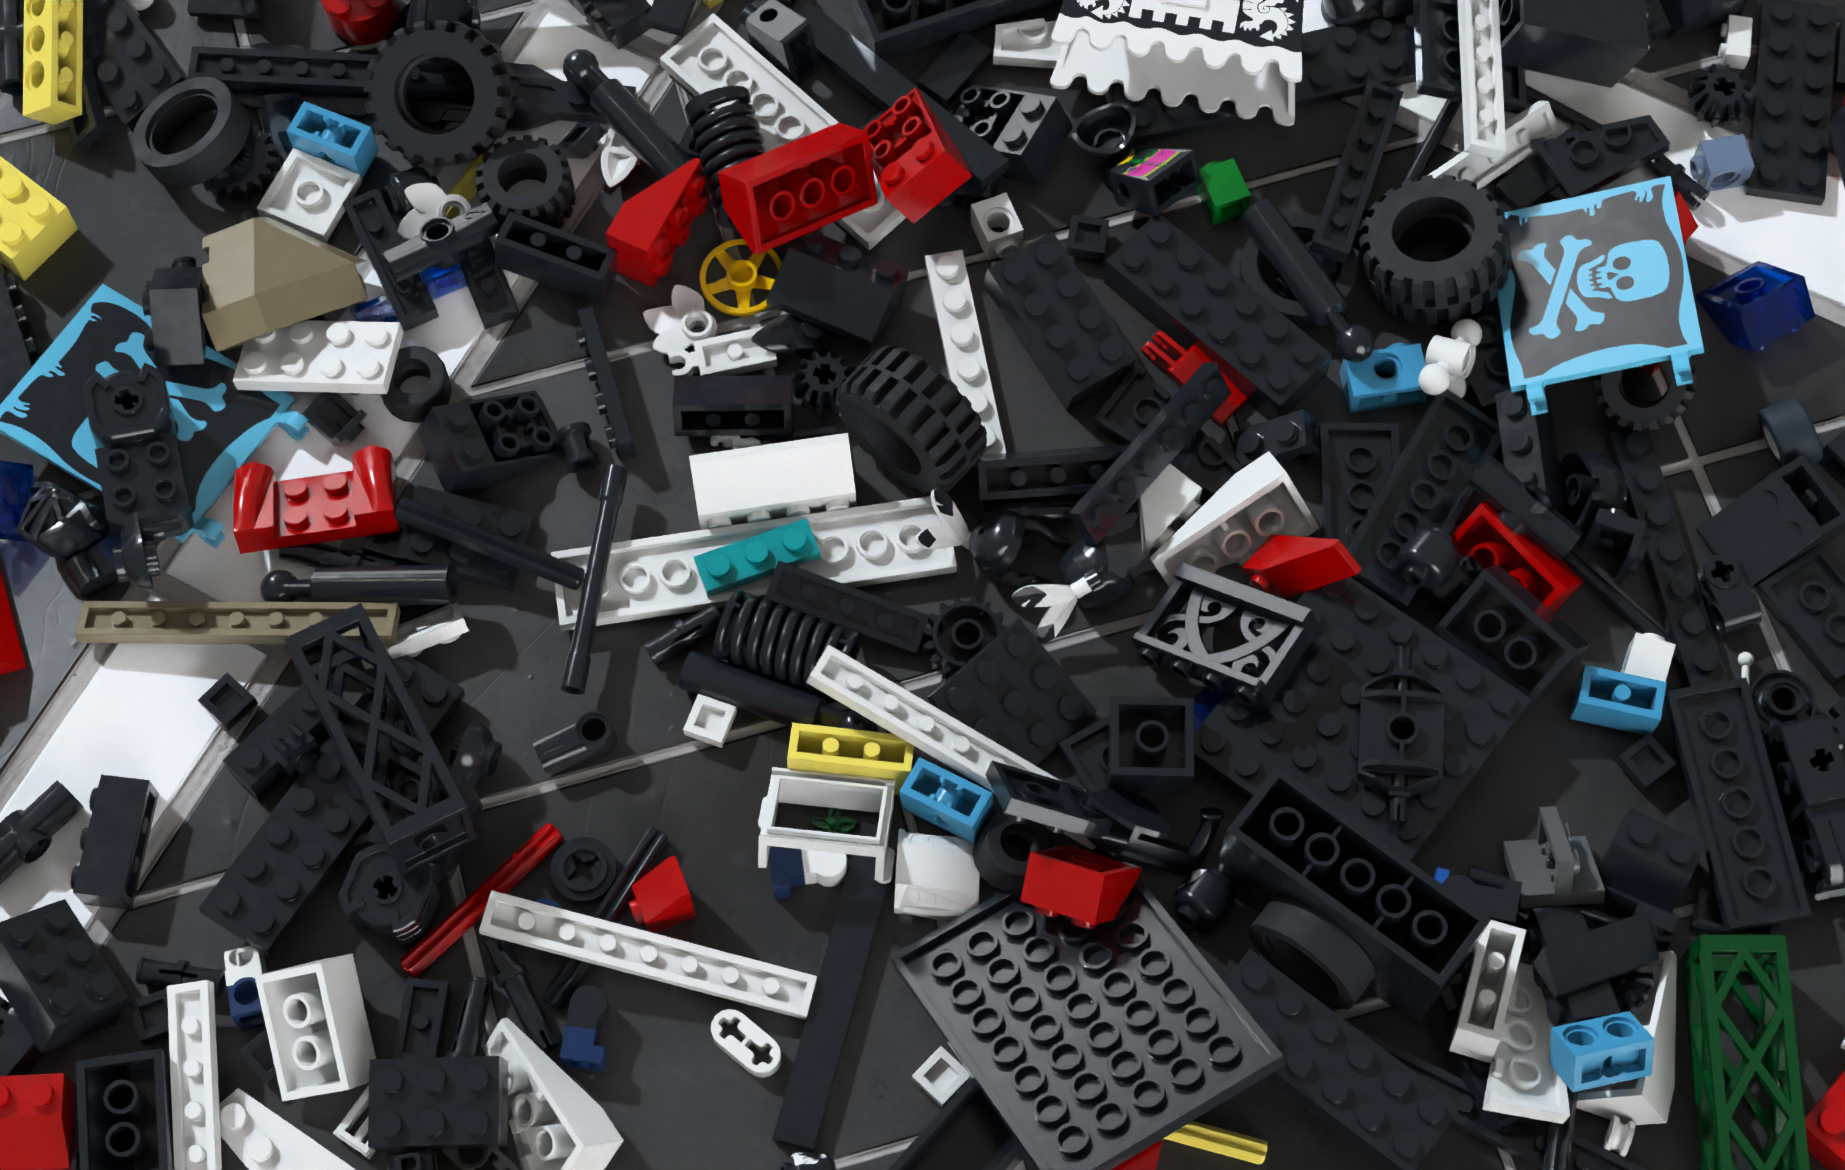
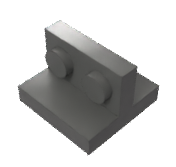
M1556 806L1539 807L1536 839L1503 842V857L1510 879L1522 882L1519 899L1520 909L1604 903L1605 888L1586 836L1570 837L1568 823L1561 822Z

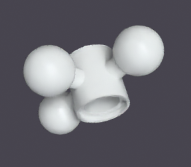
M1472 319L1459 320L1452 327L1451 338L1435 335L1431 339L1426 352L1425 367L1421 370L1418 378L1419 385L1425 393L1439 395L1448 389L1461 399L1464 397L1467 389L1464 379L1472 371L1476 357V346L1482 339V329L1476 321Z

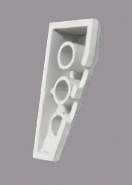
M1268 451L1235 473L1150 559L1168 587H1170L1175 580L1173 573L1181 562L1215 574L1218 568L1236 562L1240 566L1244 565L1271 534L1307 537L1320 527L1287 472Z
M1674 951L1658 952L1659 961L1649 965L1654 974L1652 993L1648 1000L1632 1013L1655 1039L1652 1075L1578 1091L1576 1108L1610 1120L1616 1115L1620 1117V1121L1624 1124H1627L1629 1121L1635 1122L1636 1125L1667 1123L1675 1087L1677 955ZM1623 977L1620 984L1627 983V980Z
M509 1018L501 1019L483 1049L486 1056H500L508 1061V1102L514 1117L508 1123L512 1134H520L526 1155L521 1158L524 1170H604L624 1140L603 1108Z

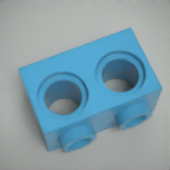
M1630 1011L1551 1028L1549 1064L1572 1092L1652 1075L1655 1039Z

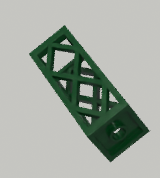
M1699 935L1681 957L1700 1170H1739L1731 1158L1730 1137L1752 1167L1751 1170H1810L1786 935ZM1712 955H1736V956H1735V957H1713ZM1753 955H1762L1761 957H1753ZM1714 974H1719L1715 980ZM1737 974H1751L1755 979L1759 1008L1736 978ZM1729 989L1757 1026L1749 1044L1721 1007ZM1719 1025L1742 1056L1736 1069L1721 1050ZM1763 1056H1764V1064H1765V1067H1764V1065L1761 1063V1059H1762ZM1754 1074L1767 1091L1770 1117L1748 1088V1084ZM1724 1075L1729 1081L1726 1088L1724 1083ZM1740 1099L1743 1100L1768 1135L1759 1155L1732 1119Z

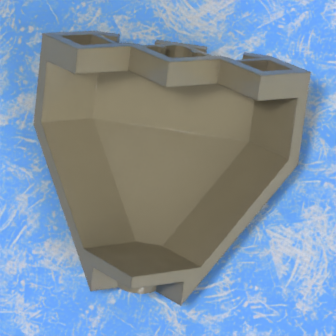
M251 218L202 238V249L206 254L209 253V262L202 265V288L209 292V301L202 303V317L216 352L233 349L243 345L245 341L341 308L364 304L368 299L364 280L355 266L366 260L272 218Z

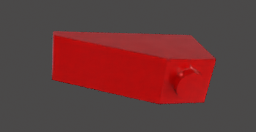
M1271 534L1241 567L1251 579L1249 584L1252 588L1279 598H1289L1355 576L1362 570L1338 539Z

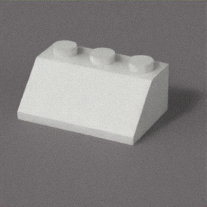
M353 953L255 976L282 1101L349 1090L369 1083L370 1060L376 1059Z

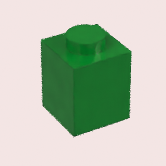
M1234 158L1223 162L1219 160L1212 161L1203 168L1198 169L1201 185L1195 189L1212 226L1241 217L1247 211L1251 194Z

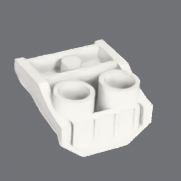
M899 829L894 913L952 921L978 906L980 873L974 864L973 848L975 844L956 836L925 835Z

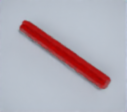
M546 823L407 952L399 961L401 968L410 977L417 978L484 915L491 890L507 894L563 841L561 832L551 823Z

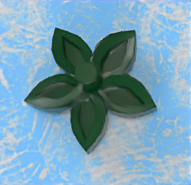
M838 808L829 809L827 813L828 819L821 816L810 817L813 827L821 832L850 834L859 826L858 821L850 817H842L841 810Z

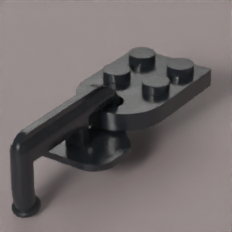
M991 761L985 774L1004 814L1009 818L1022 823L1027 822V820L1038 822L1048 830L1059 834L1069 831L1083 835L1098 849L1184 874H1190L1200 868L1216 836L1220 821L1224 818V812L1218 808L1205 807L1201 809V823L1190 847L1163 840L1168 837L1171 831L1169 825L1155 804L1137 794L1112 787L1090 793L1075 785L996 761ZM1114 820L1126 827L1125 830L1111 827Z

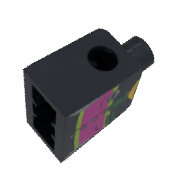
M1142 148L1119 164L1110 163L1104 172L1105 182L1112 186L1115 202L1118 206L1152 216H1158L1201 185L1193 149Z

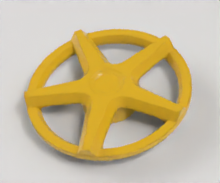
M735 239L717 246L707 255L700 269L699 282L703 296L715 309L728 315L747 318L770 307V305L766 304V300L750 307L751 290L753 288L771 290L775 279L761 276L757 273L766 254L768 253L772 257L778 271L782 261L773 249L758 255L752 254L748 260L736 261L724 249L735 245L747 244L744 239ZM716 257L726 270L727 276L707 284V268L711 260ZM734 290L738 308L719 302L712 294Z

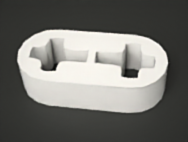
M727 1009L715 1015L711 1022V1033L714 1042L721 1050L756 1077H769L778 1071L782 1056L779 1045L772 1037L737 1010ZM735 1021L738 1022L737 1029L744 1040L740 1042L732 1035L727 1036L726 1039L722 1038L723 1030L721 1025L724 1022L728 1025L734 1024ZM752 1044L761 1052L766 1050V1048L771 1049L769 1055L772 1062L770 1064L760 1062L758 1065H755V1056L748 1047Z

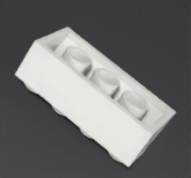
M848 433L689 456L701 530L857 507Z

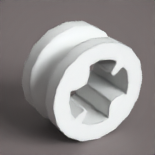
M1614 1115L1607 1128L1602 1147L1609 1151H1615L1617 1155L1625 1158L1634 1135L1635 1122L1629 1121L1627 1124H1624L1620 1121V1117Z

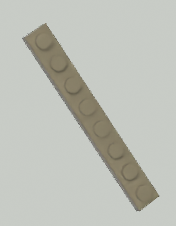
M83 601L75 636L79 643L286 644L284 638L361 603L382 644L395 645L401 611L397 602ZM357 627L341 634L356 644L362 642Z

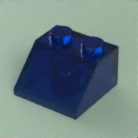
M1759 260L1696 294L1700 305L1729 343L1752 352L1765 349L1770 345L1771 341L1784 334L1799 330L1802 324L1815 317L1805 276Z

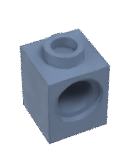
M1744 134L1700 141L1694 156L1690 159V172L1693 179H1698L1699 185L1709 192L1746 185L1755 167Z

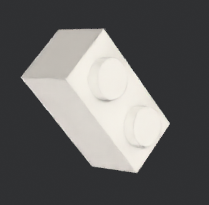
M1729 15L1727 22L1722 23L1720 37H1723V43L1720 44L1718 56L1722 57V67L1729 64L1730 68L1745 69L1751 51L1752 17Z

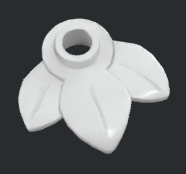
M413 184L407 187L404 192L414 209L409 211L399 225L398 233L410 240L420 235L421 226L429 219L435 217L447 218L445 214L447 208H457L460 215L472 208L464 197L456 194L446 195L436 184Z
M674 285L671 297L672 306L657 307L643 312L647 326L654 334L658 335L653 343V349L662 354L668 355L670 351L676 349L686 350L690 346L694 347L693 341L712 338L717 334L716 320L710 313L705 311L703 297L698 292L683 285ZM698 326L705 329L700 333L692 332V329Z

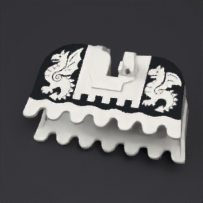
M1063 0L1062 8L1051 36V41L1054 44L1061 45V49L1050 79V86L1054 89H1066L1071 86L1074 78L1084 77L1087 80V88L1092 94L1103 95L1109 90L1111 84L1118 82L1124 86V95L1131 101L1142 100L1148 90L1155 88L1161 92V100L1168 107L1179 106L1185 96L1192 94L1198 98L1199 108L1206 113L1218 111L1222 102L1229 100L1235 104L1236 114L1243 119H1252L1261 107L1267 106L1272 110L1273 119L1277 124L1292 126L1295 122V83L1302 80L1301 41L1304 0Z

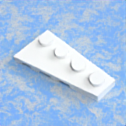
M1518 963L1501 1038L1490 1063L1482 1110L1563 1124L1570 1116L1567 1085L1549 1064L1551 1028L1555 1027V1025L1548 1018L1547 1004L1541 988L1534 981L1532 965Z
M239 1088L219 1104L221 1137L249 1170H356Z

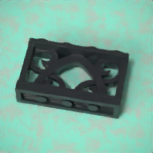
M1181 562L1173 573L1175 577L1174 582L1140 631H1135L1131 636L1132 642L1139 651L1137 653L1138 657L1151 667L1157 668L1160 665L1170 669L1181 679L1189 680L1193 678L1201 681L1214 692L1221 693L1226 691L1234 694L1240 701L1249 706L1259 704L1271 708L1275 702L1273 698L1309 644L1315 645L1323 633L1312 610ZM1188 601L1186 614H1179L1185 603ZM1211 608L1220 609L1221 611L1217 615H1211ZM1234 616L1241 617L1240 628L1247 643L1227 651L1208 654L1203 641L1202 627H1216L1228 622ZM1255 623L1263 625L1261 629H1256L1259 634L1258 637L1251 633V628ZM1179 624L1185 625V628H1175L1167 634L1169 638H1178L1174 645L1160 641L1169 627ZM1286 638L1278 652L1275 653V651L1272 648L1277 646ZM1264 654L1269 658L1270 663L1261 677L1255 678L1244 673L1250 667H1255L1260 672L1261 664L1257 657Z

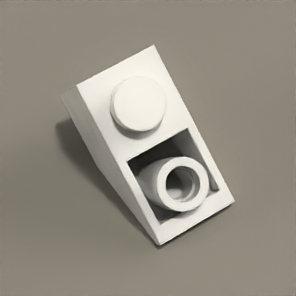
M1170 463L1138 498L1142 552L1147 558L1151 557L1176 533L1175 530L1182 522L1186 523L1202 507L1199 504L1202 488Z

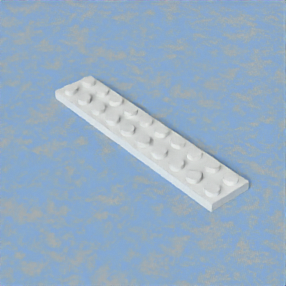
M931 496L612 543L596 626L701 611L711 604H714L716 608L726 607L730 597L737 589L758 596L761 602L765 599L773 575L707 597L693 557L807 518L816 540L821 559L798 567L853 588L957 572V563L954 547L925 549L916 543V535L922 529L945 527L932 506ZM591 546L551 552V556L583 568L586 574ZM584 580L578 590H572L554 582L561 631L575 629Z

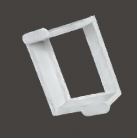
M772 767L768 795L762 800L758 827L761 829L758 838V868L767 867L770 846L876 857L875 880L882 884L889 883L892 880L895 851L888 847L894 808L895 780ZM780 802L880 813L876 837L774 827L778 805Z

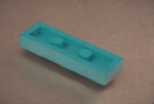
M805 518L705 552L693 558L706 595L710 597L773 575L778 560L798 567L821 559L808 520Z

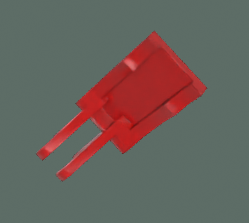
M1160 330L1152 337L1154 344L1147 341L1141 347L1144 356L1152 364L1165 370L1168 377L1181 387L1204 362H1212L1197 346L1192 345L1186 351ZM1220 370L1231 395L1211 417L1222 428L1226 421L1240 407L1243 408L1247 404V397Z

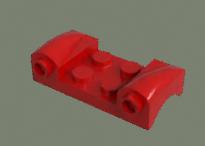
M369 445L353 454V471L282 481L276 480L274 470L266 464L249 462L237 468L234 472L233 533L240 554L399 532V521L396 519L395 514L397 508L396 482L398 477L390 450L376 445Z

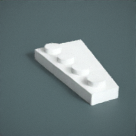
M1044 18L997 24L993 64L1055 69L1061 45L1054 44L1051 41L1056 21L1046 22Z

